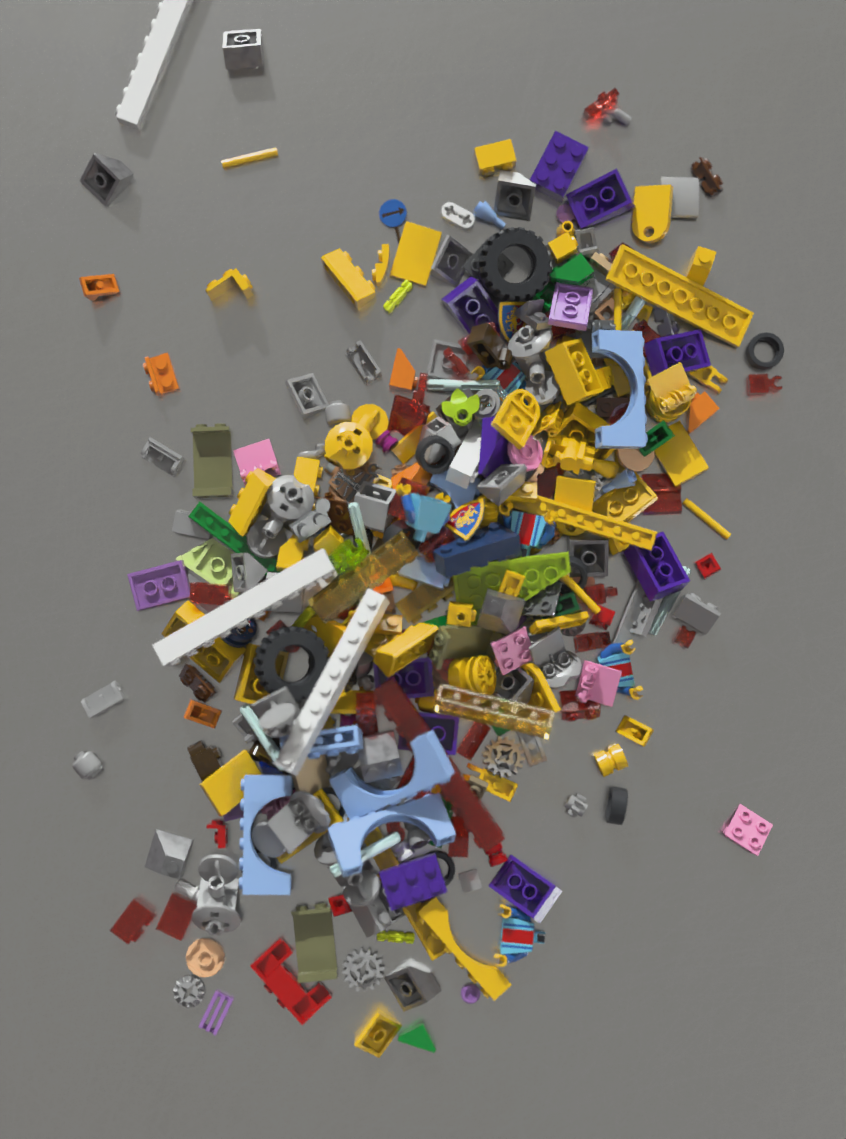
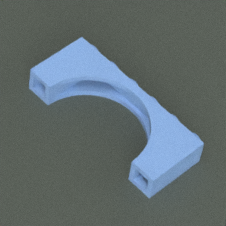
M597 330L592 333V353L603 354L618 363L625 372L630 385V402L626 412L613 425L601 426L595 429V448L640 449L646 447L648 436L645 432L647 415L645 414L646 395L644 394L646 378L643 373L645 358L643 356L644 338L642 337V331Z
M448 470L441 474L432 475L430 485L441 490L445 495H449L455 509L474 500L475 495H480V491L476 488L480 484L479 478H476L474 483L470 482L467 489L445 480ZM455 533L449 543L455 541L460 536ZM433 554L425 556V558L404 555L398 572L399 576L443 590L444 586L448 587L451 577L446 578L436 571Z
M433 730L416 737L410 743L415 755V771L411 782L403 788L397 790L374 788L365 783L352 767L335 773L329 779L349 820L354 817L361 818L367 816L372 811L380 812L386 805L394 806L401 802L400 799L402 798L410 799L416 796L418 791L423 790V792H426L437 783L443 785L451 780L450 777L455 771Z
M244 775V779H241V791H244V799H241L240 809L244 810V818L240 819V830H243V838H240V850H243V858H240L239 868L243 870V878H239V889H243L242 895H290L292 873L275 870L263 862L254 848L251 834L255 817L265 804L279 797L293 795L292 775Z
M429 793L417 800L410 799L402 805L389 806L386 810L380 812L372 811L367 816L361 818L354 817L348 822H338L328 828V838L343 878L362 872L361 846L372 830L385 823L406 822L413 824L428 834L435 847L454 842L456 833L440 793Z

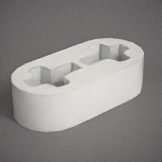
M447 202L442 206L441 215L446 221L463 230H469L474 226L475 217L471 212L452 202ZM450 208H453V213L457 216L453 214H450L449 216L446 215V209L449 210ZM459 217H462L463 219L469 217V221L471 223H466V225H464L463 220Z

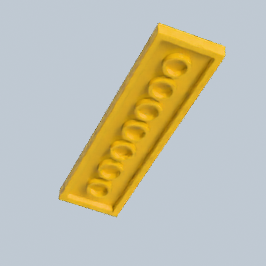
M623 244L620 245L605 279L736 348L740 346L754 312Z

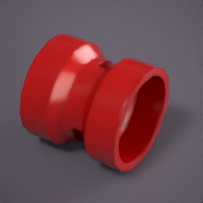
M501 842L494 843L483 849L485 855L489 857L490 867L497 866L508 860L506 854L502 851L503 846Z

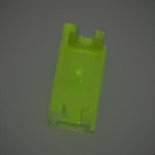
M357 537L355 539L358 547H355L350 538H348L328 555L338 575L353 570L370 553L360 538Z

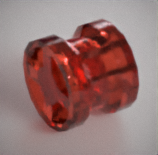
M682 625L673 642L681 643L683 647L688 649L696 632L694 630L689 631L686 626Z

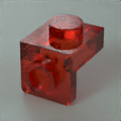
M375 692L356 693L357 723L376 722Z

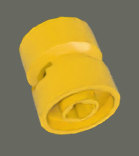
M619 744L611 746L608 752L602 750L593 754L603 777L613 774L614 769L619 771L628 767L626 757Z

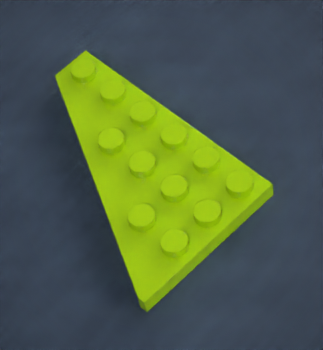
M569 552L508 558L501 562L493 560L487 562L488 566L482 568L470 567L471 571L453 576L456 602L473 604V610H476L475 622L471 621V625H477L487 590L499 591L506 570L525 576L517 598L526 601L571 572Z

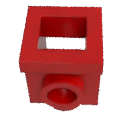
M597 604L601 610L597 614L592 613L588 624L607 630L611 625L615 611Z

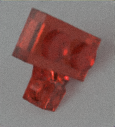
M616 88L605 94V91L598 95L595 102L584 109L583 116L587 121L591 118L599 117L602 114V110L607 107L610 109L617 104L620 93Z

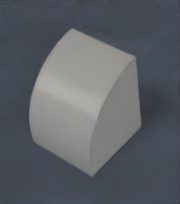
M365 651L355 667L357 678L366 676L373 667L374 658Z

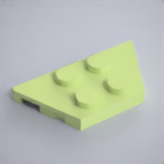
M211 538L202 545L176 558L177 561L183 560L186 567L234 599L239 596L240 592H234L231 554L234 552L215 539Z

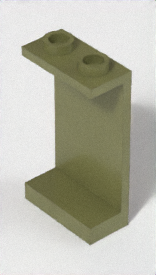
M223 423L215 424V427H207L206 424L195 425L196 428H191L194 463L193 497H233L230 427Z
M457 625L439 626L429 658L436 669H441L444 659L471 658L487 655L494 663L496 657L491 644L507 635L481 628L477 625H470V627Z
M326 903L315 904L314 908H307V905L295 906L296 909L291 911V916H293L298 983L337 979L338 970L331 906H327Z

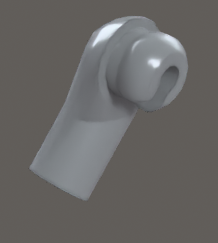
M620 109L606 110L602 117L605 123H611L612 119H618L623 124L628 125L631 121V117Z
M316 444L315 451L300 452L299 457L316 460L326 454L325 444Z

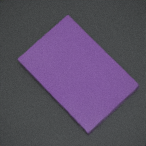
M556 282L548 325L586 331L593 288Z
M183 560L127 574L137 611L193 597Z

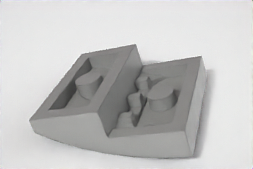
M661 177L660 185L673 186L671 217L698 218L699 178Z

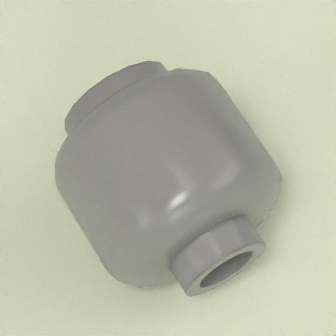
M332 401L325 408L326 422L329 426L334 427L343 422H351L350 408L344 401Z
M81 751L74 757L76 761L72 767L81 779L88 778V780H91L101 772L100 767L102 763L92 751L86 753Z

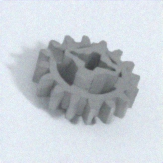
M498 736L497 742L492 739L490 741L491 746L486 745L485 749L488 752H484L483 757L487 759L483 761V764L489 765L486 769L487 771L493 770L492 776L498 773L500 779L503 778L504 774H506L507 778H510L511 772L516 775L518 773L517 769H522L523 765L520 763L525 761V758L521 757L524 754V750H519L521 744L515 745L514 738L508 741V736H505L504 740ZM492 751H494L493 753L495 754V759L493 761L491 758ZM509 754L507 759H502L498 761L501 755L504 756ZM514 754H516V763H515V764H514V761H513V759H512Z
M360 948V953L358 954L353 950V957L350 955L346 957L349 962H343V966L347 967V969L342 970V974H347L344 981L350 980L349 987L351 988L355 985L356 991L360 987L363 988L364 992H366L367 987L373 990L374 983L380 984L378 977H384V974L380 973V971L384 970V966L379 965L383 960L382 958L376 959L377 952L371 955V949H368L367 953H365L363 948ZM363 957L362 961L353 963L357 958ZM370 959L375 963L376 969L371 967ZM366 962V970L369 972H365L362 978H360L361 970L358 968H362ZM350 970L355 972L357 980L352 977ZM366 978H373L371 981L363 983Z

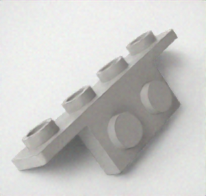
M637 581L612 644H625L628 640H633L635 634L647 638L661 602L658 600L650 602L639 581Z

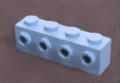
M357 725L321 730L307 756L308 759L320 758V755L327 754V756H337L339 752H346L347 754L357 753L358 750L364 749L362 730ZM289 735L280 737L281 749Z

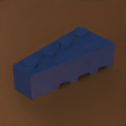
M492 522L488 526L476 530L468 541L459 537L455 541L442 545L433 551L436 571L446 578L471 571L470 567L473 566L481 568L488 566L487 562L496 559L501 562L506 560V556L514 554L515 557L522 555L520 536L499 522Z

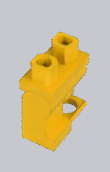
M560 434L554 437L548 436L542 465L545 468H549L559 462L561 469L573 470L575 474H579L580 469L590 471L596 448L586 445L588 440L586 438L581 440L578 437H567Z

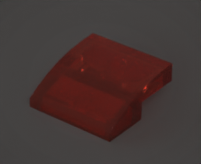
M667 473L641 475L643 481L658 497L657 501L643 511V515L682 513L681 485L675 487Z

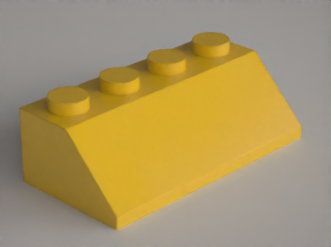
M187 601L175 611L163 630L162 635L166 638L203 617L205 614L190 601ZM218 637L214 640L215 643L207 648L202 646L197 649V654L189 658L220 683L238 663L247 649L244 647H231L221 637Z

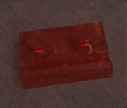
M476 719L458 748L457 753L471 761L491 728Z
M172 893L156 930L182 941L192 920L193 911L197 909V903Z

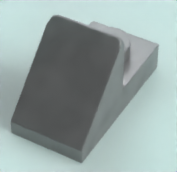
M544 299L528 301L514 311V315L535 330L552 328V325H548L549 318L542 313Z

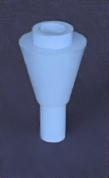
M486 200L483 203L480 201L474 208L476 212L474 216L495 224L501 230L506 225L497 217Z
M626 468L612 482L602 486V490L604 493H607L613 489L635 486L637 477L633 470L630 471Z

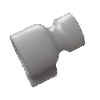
M404 822L405 829L409 831L407 839L411 849L422 848L432 841L422 829Z

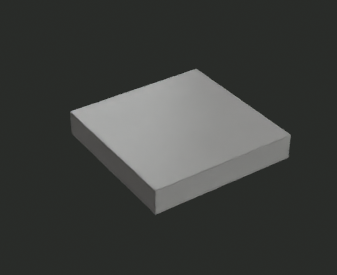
M433 339L426 377L438 380H464L470 347Z

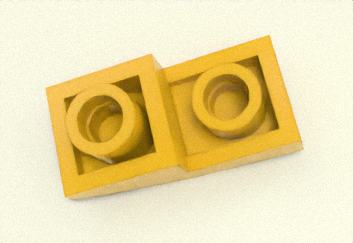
M382 244V250H378L379 262L383 263H375V269H372V280L376 281L377 287L382 285L388 270L389 244Z

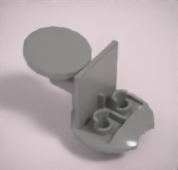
M527 325L514 333L509 340L508 349L512 351V356L526 375L528 383L525 390L536 398L539 405H545L553 401L561 391L559 384L555 381L553 370L547 363L545 351L551 349L549 344L552 341L553 333L551 328L535 330Z
M284 475L272 482L273 484L267 491V501L261 514L269 519L256 522L249 529L247 545L250 551L258 557L272 558L278 555L280 547L286 542L282 526L291 531L289 525L312 510L314 493L310 485L300 483L294 475Z
M537 616L532 622L526 619L518 629L526 627L532 645L529 647L533 663L542 671L551 689L565 688L571 680L580 677L582 671L581 660L576 654L565 649L560 627L555 628L550 633L531 635L529 628L535 621L542 620V618Z
M284 687L253 703L252 707L260 718V728L267 736L275 738L290 734L305 705L302 702H295L287 687Z
M297 791L290 797V802L267 823H258L252 829V841L256 848L268 857H280L285 851L290 854L313 832L323 833L329 828V814L324 810L325 806L319 798L304 791Z
M325 833V835H322L317 840L314 847V855L330 871V867L335 865L337 860L329 841L328 833ZM369 860L362 863V872L344 878L342 874L334 877L341 887L344 886V898L352 906H366L374 901L380 892V880L374 872L369 871L373 868Z
M219 854L206 856L199 863L198 871L201 876L197 909L193 911L192 921L199 929L211 935H220L222 932L234 931L240 925L241 918L235 911L239 879L236 878L238 868L236 863L227 856Z

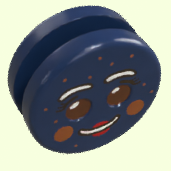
M252 618L248 620V625L240 629L238 627L232 629V633L222 638V640L231 647H246L256 634L257 626Z

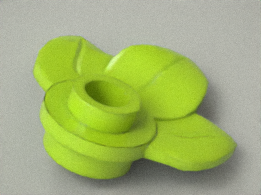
M457 388L451 396V402L444 401L441 403L442 411L446 416L453 418L457 425L466 426L471 422L472 415L478 411L480 400L477 394L467 398ZM464 414L466 418L464 420L459 419V415Z

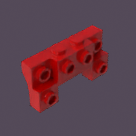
M280 937L250 967L265 983L263 985L270 994L274 993L278 999L276 1001L283 1009L287 1008L298 1022L303 1025L332 998V995L320 981L309 991L301 983H298L296 977L283 964L294 951Z

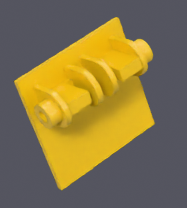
M681 362L647 379L662 414L694 398L697 392L696 387L690 385Z
M561 401L556 404H550L544 411L540 412L539 419L531 432L532 436L543 430L550 437L558 435L564 417V412L560 409Z

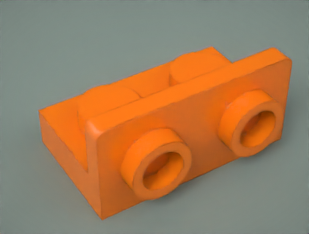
M168 352L151 358L148 356L144 357L146 363H143L146 374H150L151 381H149V386L152 392L161 396L180 390Z

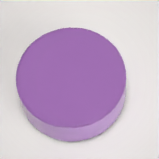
M563 204L557 209L556 218L561 224L565 221L572 222L575 215L570 205Z
M467 983L462 987L461 997L463 1001L473 1004L479 1000L480 989L476 984Z

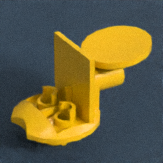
M365 404L359 406L353 412L351 422H343L334 426L328 432L325 439V452L328 459L338 462L344 470H354L363 466L369 460L373 451L372 440H376L388 428L386 412L377 405ZM359 450L360 453L355 454L353 451Z

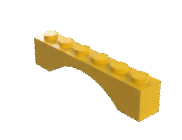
M297 457L294 477L300 483L310 485L314 497L318 496L320 485H317L318 478H322L323 474L320 460ZM315 503L313 504L312 511L315 510ZM292 535L279 549L276 565L277 571L282 572L305 559L303 558L304 551H308L310 540L305 539L299 543L294 535Z
M436 897L427 899L416 909L418 920L423 925L427 923L431 927L429 932L436 940L440 938L444 942L442 947L449 955L453 953L457 957L454 961L461 969L465 967L470 972L467 976L474 984L478 982L482 986L480 991L487 999L491 997L495 1001L512 985L496 966L477 962L458 947L450 930L448 911Z

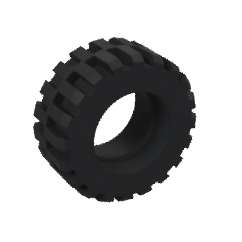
M511 227L501 230L490 236L482 245V250L478 253L479 261L476 263L477 269H479L478 278L482 280L484 289H488L490 291L489 294L493 297H498L499 300L515 302L532 298L544 289L543 286L550 279L548 277L549 273H552V267L550 266L552 255L549 256L548 254L550 249L548 245L543 244V239L540 236L537 237L532 230L527 231L522 227ZM508 247H519L529 256L531 270L528 277L522 282L510 283L504 280L499 273L497 266L498 257Z
M290 626L271 631L268 637H264L261 640L262 644L260 647L257 646L255 651L257 655L253 662L256 667L254 672L258 677L259 684L269 694L287 687L295 702H300L301 699H309L330 660L328 658V648L324 646V641L304 628ZM287 646H299L308 654V671L303 678L296 682L284 681L275 671L276 657Z

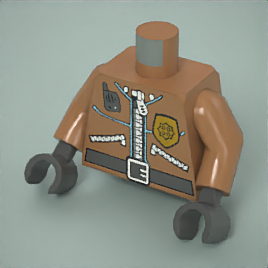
M329 462L324 471L332 476L328 482L330 485L329 492H332L335 500L345 501L349 506L350 503L354 502L355 494L363 481L369 482L372 479V475L377 478L378 475L375 474V471L377 469L382 470V468L375 463L370 464L366 462L363 466L354 470H344L342 466L338 467L333 462Z

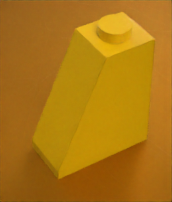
M698 246L691 257L685 277L704 286L712 268L716 251Z

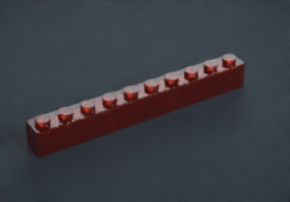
M393 676L374 689L373 699L378 706L382 705L386 710L384 712L385 716L390 722L393 721L396 724L395 730L401 738L405 737L408 741L406 744L408 749L414 754L410 743L416 737L431 731V729ZM442 746L455 772L447 783L443 785L437 783L442 790L440 793L446 802L448 800L453 805L451 809L454 814L463 819L464 823L462 824L468 833L472 832L475 836L473 840L478 848H483L487 852L505 840V834Z

